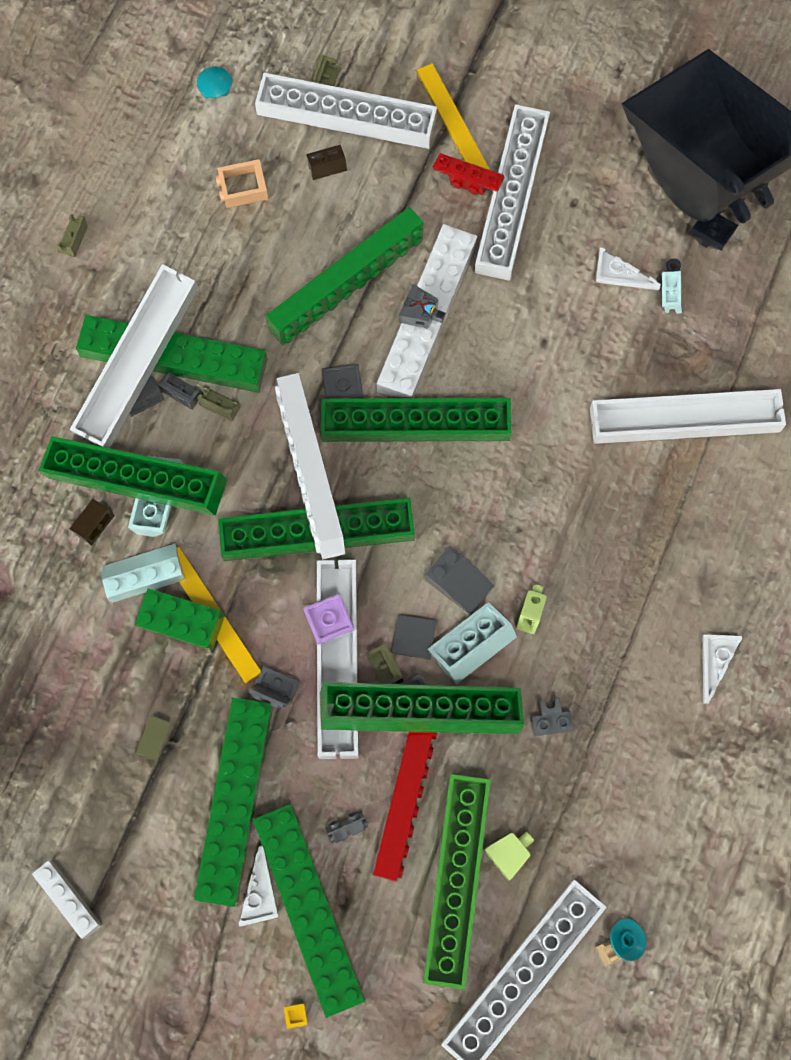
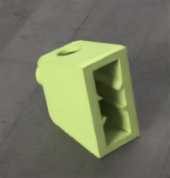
M534 585L532 591L528 590L516 627L517 630L535 635L547 598L544 595V587Z
M525 832L519 838L511 833L487 847L484 852L505 878L510 881L531 856L526 848L534 842V839L528 832Z

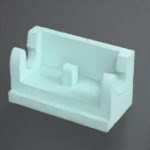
M681 271L662 272V307H664L666 313H669L670 309H674L677 314L682 313Z

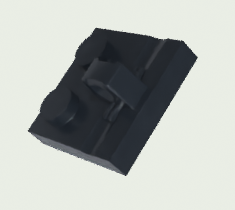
M719 214L710 221H697L690 233L703 240L702 246L707 248L710 244L722 251L736 231L738 224Z

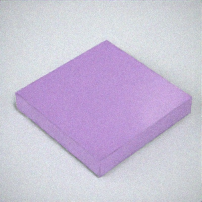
M340 593L303 608L318 645L355 630Z

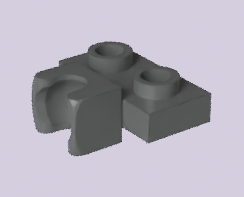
M559 698L553 699L552 708H547L545 701L539 700L541 715L531 716L534 736L574 731L571 711L562 712Z

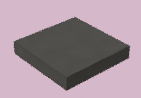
M359 364L322 369L326 399H364Z
M398 615L392 654L431 660L428 648L433 645L436 620Z

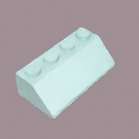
M148 456L182 464L181 459ZM135 498L128 528L137 535L156 537L164 534L171 506Z
M176 543L102 566V581L105 593L112 603L146 593L148 588L155 590L185 579Z
M488 602L429 647L428 651L444 673L455 684H458L517 638L512 624Z

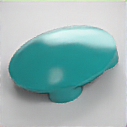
M209 67L199 74L197 87L204 98H218L229 94L232 79L225 69Z

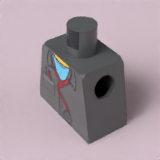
M413 284L399 313V322L427 329L432 320L443 323L446 313L437 309L438 298Z

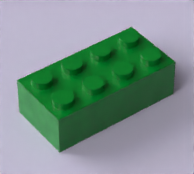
M148 588L135 626L213 651L225 614L220 610Z

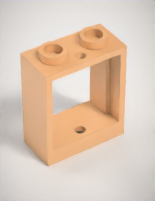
M260 159L217 168L219 175H216L217 185L222 187V191H219L221 202L225 201L226 208L268 200ZM255 172L258 184L257 189L228 195L224 178Z

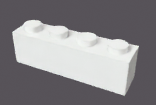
M47 861L32 873L81 939L89 938L103 926L54 862Z

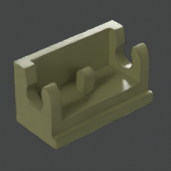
M321 54L311 82L334 86L340 70V66L336 65L338 60Z
M70 214L65 234L61 243L59 242L57 245L58 253L72 257L76 256L88 227L83 216L75 219Z
M205 386L204 394H199L197 398L200 406L233 421L241 404Z
M386 643L368 652L366 656L380 684H398L403 681V676Z
M150 715L135 754L157 761L171 723Z

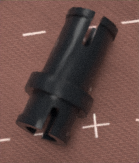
M672 258L667 262L666 268L669 272L679 271L681 263L678 259ZM672 262L677 263L676 269H671L670 264Z

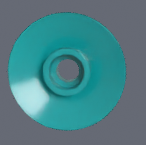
M621 919L613 925L610 941L615 953L626 961H635L641 958L646 949V938L639 924L631 919Z

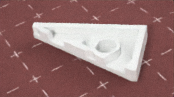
M600 247L596 283L660 290L661 284L655 279L644 276L640 273L639 269L623 262L617 256L613 257L605 252L606 249Z
M702 636L703 704H709L728 668L730 660L734 656L735 650L742 640V636Z
M263 846L258 847L239 927L279 917Z

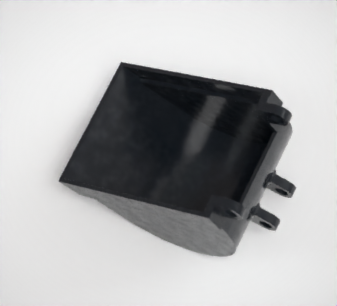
M710 49L702 52L621 103L628 122L636 130L648 163L660 186L672 202L691 218L703 222L710 221L728 208H731L736 219L740 223H745L751 219V214L744 201L745 197L754 193L757 201L763 208L767 209L774 204V198L768 188V184L791 168V110Z

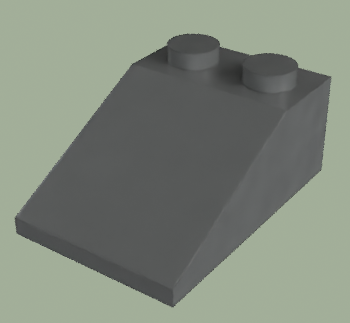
M450 545L425 574L426 582L469 615L474 612L494 587L475 566Z

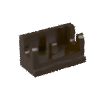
M341 145L306 154L313 180L347 171L346 159Z
M92 499L69 529L92 546L115 515L107 507Z

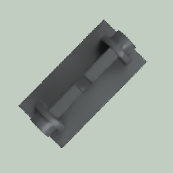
M362 811L359 813L352 812L347 815V818L341 821H332L328 824V827H325L331 843H338L349 838L346 832L349 829L352 836L365 831L368 824L364 820L365 817Z

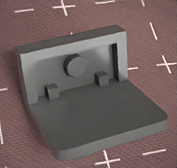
M263 666L256 685L250 687L248 692L252 694L253 698L260 701L265 699L270 701L271 706L281 709V707H286L292 703L300 680L270 667Z

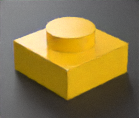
M305 1003L284 1007L287 1029L308 1025Z

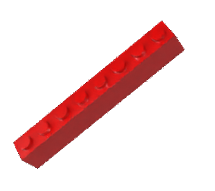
M438 732L408 733L373 872L375 877L397 882L398 878L402 879L405 866H401L403 858H407L410 847L406 846L407 839L412 838L415 827L411 826L412 818H417L419 806H416L417 798H422L424 787L421 786L422 778H427L429 767H426L427 759L432 758L434 750L433 747H430L432 739L436 740Z

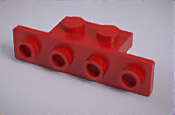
M442 153L438 155L433 165V170L449 175L450 183L453 187L468 190L475 195L480 194L483 196L486 188L498 192L505 179L503 174Z

